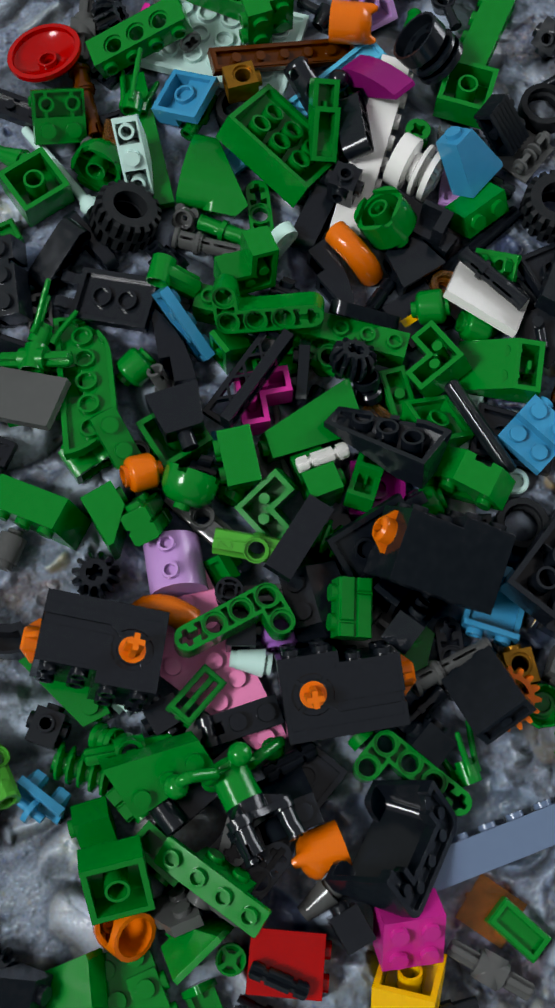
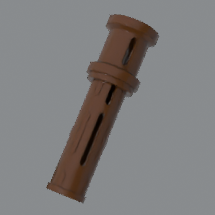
M85 63L74 64L68 71V75L73 80V88H84L87 136L103 138L104 132L94 100L96 89L94 84L91 83L89 76L91 73L90 67Z

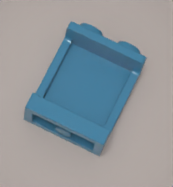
M506 567L502 582L512 570V567ZM498 591L491 615L464 608L460 626L462 630H465V634L470 637H488L494 639V644L508 647L520 641L521 635L519 632L525 611Z

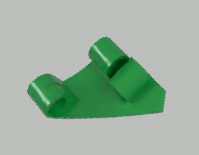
M194 134L182 166L176 191V204L184 203L185 206L202 209L203 212L213 215L236 217L249 205L220 141L214 137Z

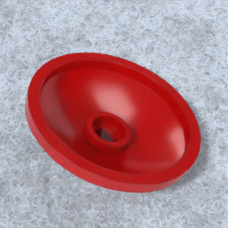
M58 23L40 25L26 31L14 41L8 51L7 63L13 75L20 80L32 83L48 82L61 77L74 66L81 53V41L77 32L67 25Z

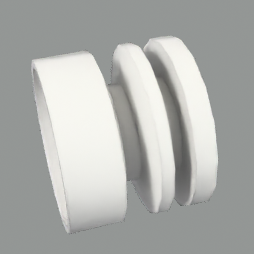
M406 132L390 156L382 182L399 190L406 182H409L406 194L411 197L417 191L415 198L422 203L430 192L435 189L442 176L444 167L439 151L435 154V145L431 144L422 153L423 139Z

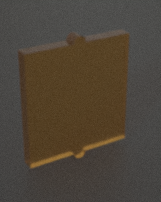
M481 874L470 892L465 893L466 899L455 915V918L502 949L506 940L484 921L502 896L507 897L522 912L527 904Z

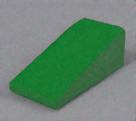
M405 365L378 372L380 385L383 390V398L390 416H400L402 421L403 401L415 399L409 378L405 373Z

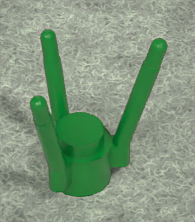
M141 47L137 50L131 87L127 93L125 70L120 71V103L118 108L121 109L125 116L146 114L148 105L160 85V82L156 81L145 100H143L142 94L136 90L143 52Z
M50 278L45 280L34 323L27 338L28 342H40L47 346L49 344L56 345L59 337L79 313L78 310H74L58 330L52 333L53 327L44 323L51 296L48 295L51 283Z
M466 720V732L471 757H468L461 734L457 731L455 732V738L462 760L454 763L456 769H453L447 759L442 763L449 777L454 781H458L461 787L482 780L480 774L482 769L478 761L474 733Z

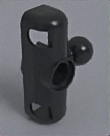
M299 56L285 67L284 74L308 114L310 78H318L314 69H310L308 66V59L304 56ZM295 68L299 75L294 81L289 75V71ZM336 69L329 75V79L340 80V90L347 86L349 78L344 70Z

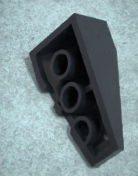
M341 406L324 422L325 428L395 478L420 489H423L436 473L452 435V430L428 420L417 419L416 423L402 421L400 416L391 415L389 419L374 416L372 411Z

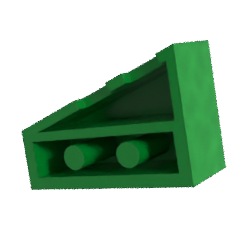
M0 474V520L7 522L10 519L17 526L29 531L31 529L47 539H52L76 551L92 521L68 498L5 474Z
M192 731L154 742L155 744L137 750L136 748L127 750L126 753L118 756L98 759L103 772L136 820L168 798L163 789L167 777L190 770L209 768L214 764Z

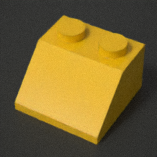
M444 953L442 963L382 972L379 964L372 984L371 1008H439L447 954Z

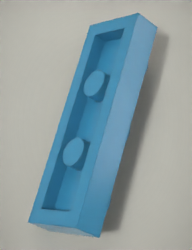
M166 286L159 288L151 294L198 362L207 361L215 355L210 347V339L205 334L200 333L196 327V319L190 312L184 310L180 304L181 298L174 289Z

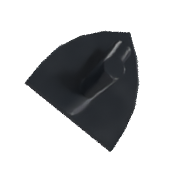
M540 309L525 311L515 338L546 342L543 367L549 369L555 361V317Z

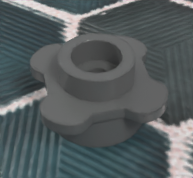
M178 203L175 206L176 211L172 217V225L180 227L181 230L194 232L196 230V218L200 215L199 210L186 207L184 203Z

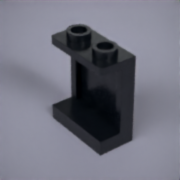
M490 645L476 651L471 659L461 666L452 669L441 680L475 735L487 745L537 710L509 673L500 655Z

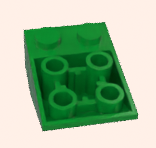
M524 338L459 341L458 348L465 354L472 369L458 381L467 394L527 404L535 394L539 396L541 392L546 342Z

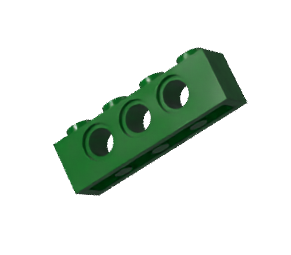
M161 0L85 41L95 68L106 79L135 64L139 47L143 49L141 57L143 59L155 52L161 51L171 43L185 38L186 35L194 31L180 0Z

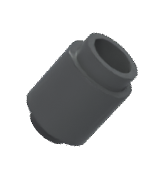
M13 528L0 532V569L6 572H11L13 567H17L28 543L23 539L25 534Z

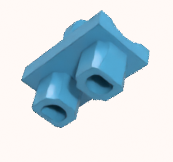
M40 769L35 770L27 778L22 775L16 783L22 797L17 806L24 811L20 820L27 823L33 818L38 823H42L45 817L58 825L64 817L71 794L60 786L51 796L46 794L43 789L50 779Z

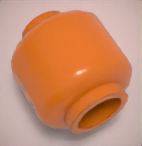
M150 453L128 456L119 468L123 486L129 488L134 493L157 488L164 471L162 462L156 460Z

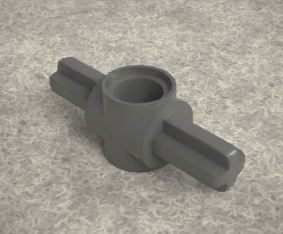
M80 0L79 12L74 17H71L70 27L77 32L82 45L81 53L77 60L80 63L89 61L90 57L85 41L99 34V30L97 31V26L93 22L94 17L91 14L94 0Z
M452 939L446 950L447 956L469 968L470 977L494 991L504 988L526 1001L532 996L535 985L511 971V964H509L508 960L486 948H481L478 952L457 939Z

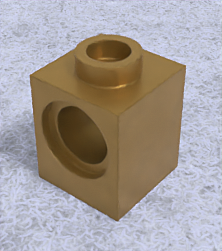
M252 60L222 67V82L229 104L250 99L259 91V86H262L260 71L254 69Z
M516 644L504 648V653L500 657L505 667L506 665L512 666V660H519L524 665L523 677L528 674L534 677L530 683L531 685L541 681L531 646L522 648L521 644ZM515 679L518 686L524 688V685Z

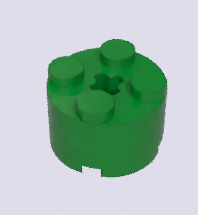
M383 186L372 191L374 195L368 200L364 197L360 201L354 213V220L360 231L375 249L402 248L408 243L409 236L415 228L417 214L395 187Z

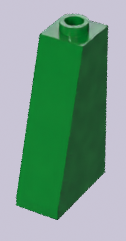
M349 379L341 381L266 430L259 437L258 449L261 456L266 458L267 463L288 458L320 445L325 447L344 441L325 428L324 422L339 406L359 409Z
M102 948L44 971L53 975L51 983L52 995L46 1008H108Z

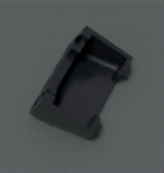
M373 780L364 800L365 807L373 821L352 863L353 865H350L347 861L337 860L332 864L325 881L338 894L401 917L417 918L424 910L457 829L456 814L433 780Z

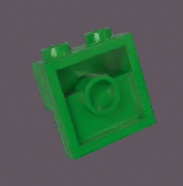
M242 0V12L238 13L242 29H239L242 45L272 43L273 34L284 33L287 30L293 29L294 0Z

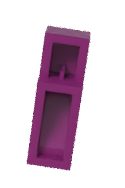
M359 55L341 68L348 75L349 87L363 88L367 97L397 100L415 86L414 80L396 67L367 55Z

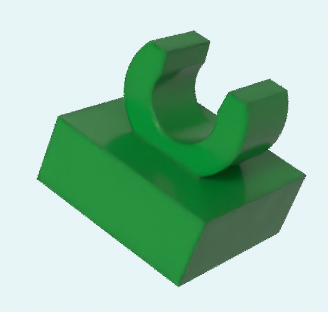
M216 554L203 563L215 584H217L224 577L237 578L240 576L236 567L243 562L241 558Z

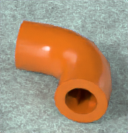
M339 221L332 225L326 233L325 241L345 260L362 285L370 287L379 283L383 276V269L366 243L345 222Z
M160 593L142 596L131 604L170 612L168 626L176 630L200 615V610L190 603L175 596Z

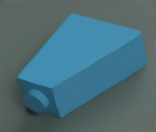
M451 126L436 141L452 195L474 198L503 167L502 161L473 129Z

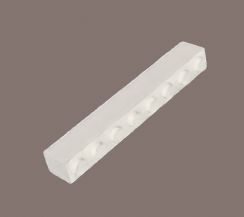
M382 54V61L396 67L413 80L414 73L410 72V69H407L396 57ZM404 93L397 100L369 97L366 108L374 152L349 162L363 170L361 181L365 182L360 197L355 198L351 208L336 204L329 229L335 223L343 221L361 239L366 240V237L354 220V213L364 197L368 200L374 195L372 191L382 186V179H379L381 172L384 173L389 158L385 157L386 152H392L395 136L392 135L393 129L398 130L402 115L398 114L399 108H405L408 97L407 93Z

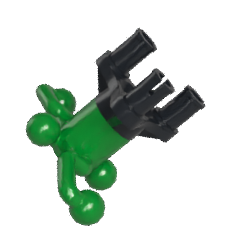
M282 736L267 738L263 741L261 748L253 754L251 747L247 743L242 741L235 742L230 745L227 757L219 760L211 767L190 770L181 774H172L164 782V793L173 800H179L186 796L189 784L201 782V786L205 791L217 793L230 819V822L226 824L229 830L227 836L231 844L236 845L247 869L265 860L261 854L266 849L262 846L254 828L272 816L278 818L288 836L289 842L307 833L293 808L295 803L291 795L262 794L251 773V770L256 768L265 759L276 761L275 759L283 755L286 741Z

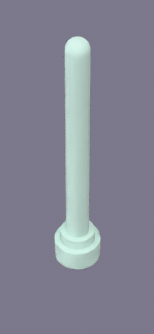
M24 126L21 130L23 136L35 150L41 146L71 184L74 196L80 201V211L89 219L96 196L87 195L45 145H35L32 129Z

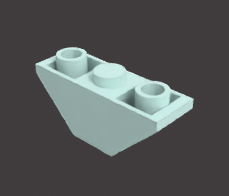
M138 114L111 118L124 181L126 183H129V181L135 182L137 186L142 185L147 192L150 191L154 194L152 160L147 136Z

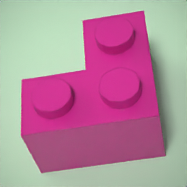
M288 365L276 368L241 416V425L250 424L252 436L263 434L271 428L269 406L292 402L293 388ZM245 380L233 382L235 394L239 391Z

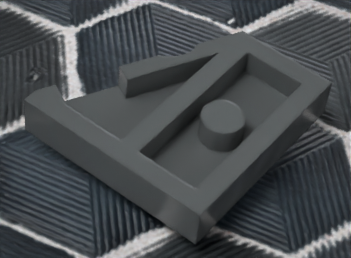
M184 885L173 887L169 892L155 897V910L147 911L155 920L156 928L164 929L173 938L204 926L201 911L187 899L189 889Z

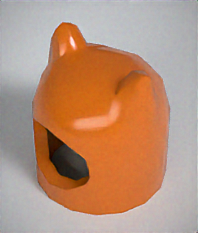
M332 0L329 16V43L346 45H372L376 43V38L371 35L372 14L378 11V6L367 2Z
M335 820L309 829L306 834L299 837L295 843L296 856L291 859V864L295 869L301 868L309 878L314 880H322L324 875L329 872L332 864L337 860L347 861L350 865H353Z
M144 912L94 925L93 933L97 942L121 962L130 963L137 961L149 950L155 938L156 924L152 916Z

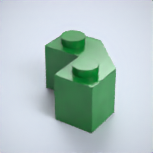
M447 446L437 471L433 475L439 482L438 486L451 493L454 490L466 492L475 501V506L482 510L490 511V509L502 511L516 481L503 467L495 463L487 466L475 460L476 453L468 449Z
M106 796L70 806L71 819L67 820L69 834L71 838H77L81 849L118 840L115 832L114 817Z

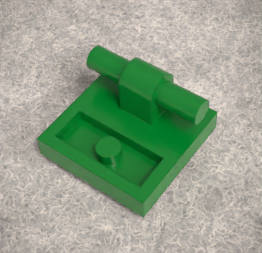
M84 88L30 90L28 105L32 110L35 145L81 143L87 137Z

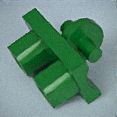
M476 247L475 252L487 261L489 259L492 262L491 265L511 282L517 281V269L522 259L521 255Z

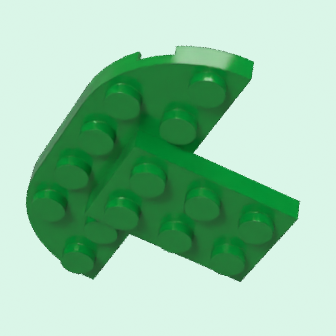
M68 317L53 318L54 333ZM77 319L72 321L55 345L56 351H71L74 363L69 367H57L49 372H45L47 375L68 378L71 382L55 419L61 420L63 450L66 460L84 456L101 444L88 419L111 406H115L118 411L114 365L109 343L99 330L96 331L86 325L85 321ZM8 423L9 427L21 426Z

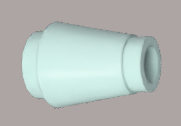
M266 648L231 650L229 667L261 678L263 675L270 676L273 652H267Z

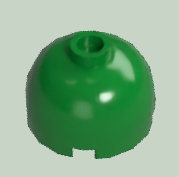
M103 138L87 140L79 146L71 158L72 171L75 169V172L78 174L76 179L90 190L99 192L104 184L108 185V182L111 181L117 183L123 177L117 146L109 140Z
M167 462L161 483L166 497L174 501L173 507L189 512L191 507L202 508L210 504L218 492L221 480H217L216 477L189 467H183L182 469L177 463Z

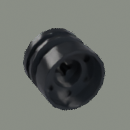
M426 11L418 14L406 24L394 45V56L407 69H411L414 75L419 77L426 85L439 83L446 78L458 64L463 52L462 41L450 29H446L445 25L432 12Z

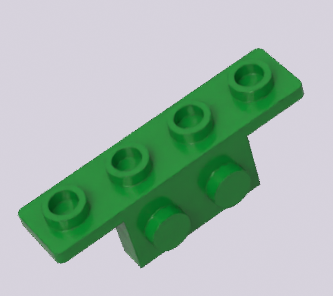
M169 836L154 859L156 865L252 938H255L260 933L271 915V909L251 895L257 883L250 878V874L241 867H234L225 860L223 853L215 848L206 846L195 853L175 837Z

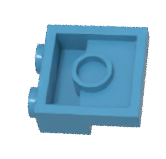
M173 69L160 94L154 101L151 110L159 123L179 127L183 121L198 125L220 83L217 77Z
M535 394L497 435V438L504 448L537 476L555 456V411L552 409L553 403L547 397L541 396L539 398Z

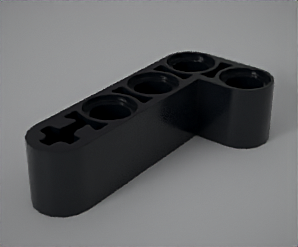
M240 738L236 741H242L246 743V741L243 738ZM229 747L213 760L214 764L227 757ZM201 782L189 784L186 796L179 800L167 798L148 813L164 834L169 837L174 835L215 801L218 795L216 792L209 793L205 791L201 786Z

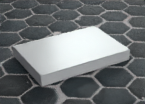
M459 261L442 297L513 338L518 332L529 300L518 311L517 308L498 294L481 278H475V273Z

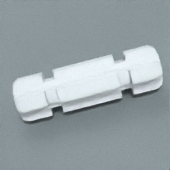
M346 442L335 444L334 448L329 446L311 452L308 457L306 455L297 457L295 465L298 472L302 473L310 470L311 467L315 468L331 461L335 462L336 459L348 458L350 450Z

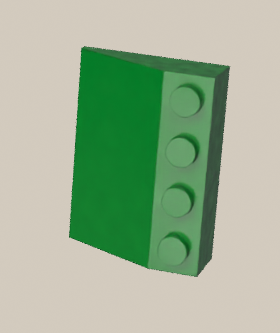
M269 83L228 115L216 135V138L226 148L235 154L293 208L312 190L315 183L319 182L328 173L329 169L337 163L310 161L308 119ZM339 147L337 151V161H339L341 157L344 155L343 151Z

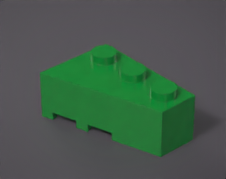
M26 657L18 660L30 672L32 664L28 662ZM40 682L87 731L91 730L98 722H106L114 718L109 706H100L95 704L94 700L87 699L89 687L84 686L83 689H74L67 687L65 682Z

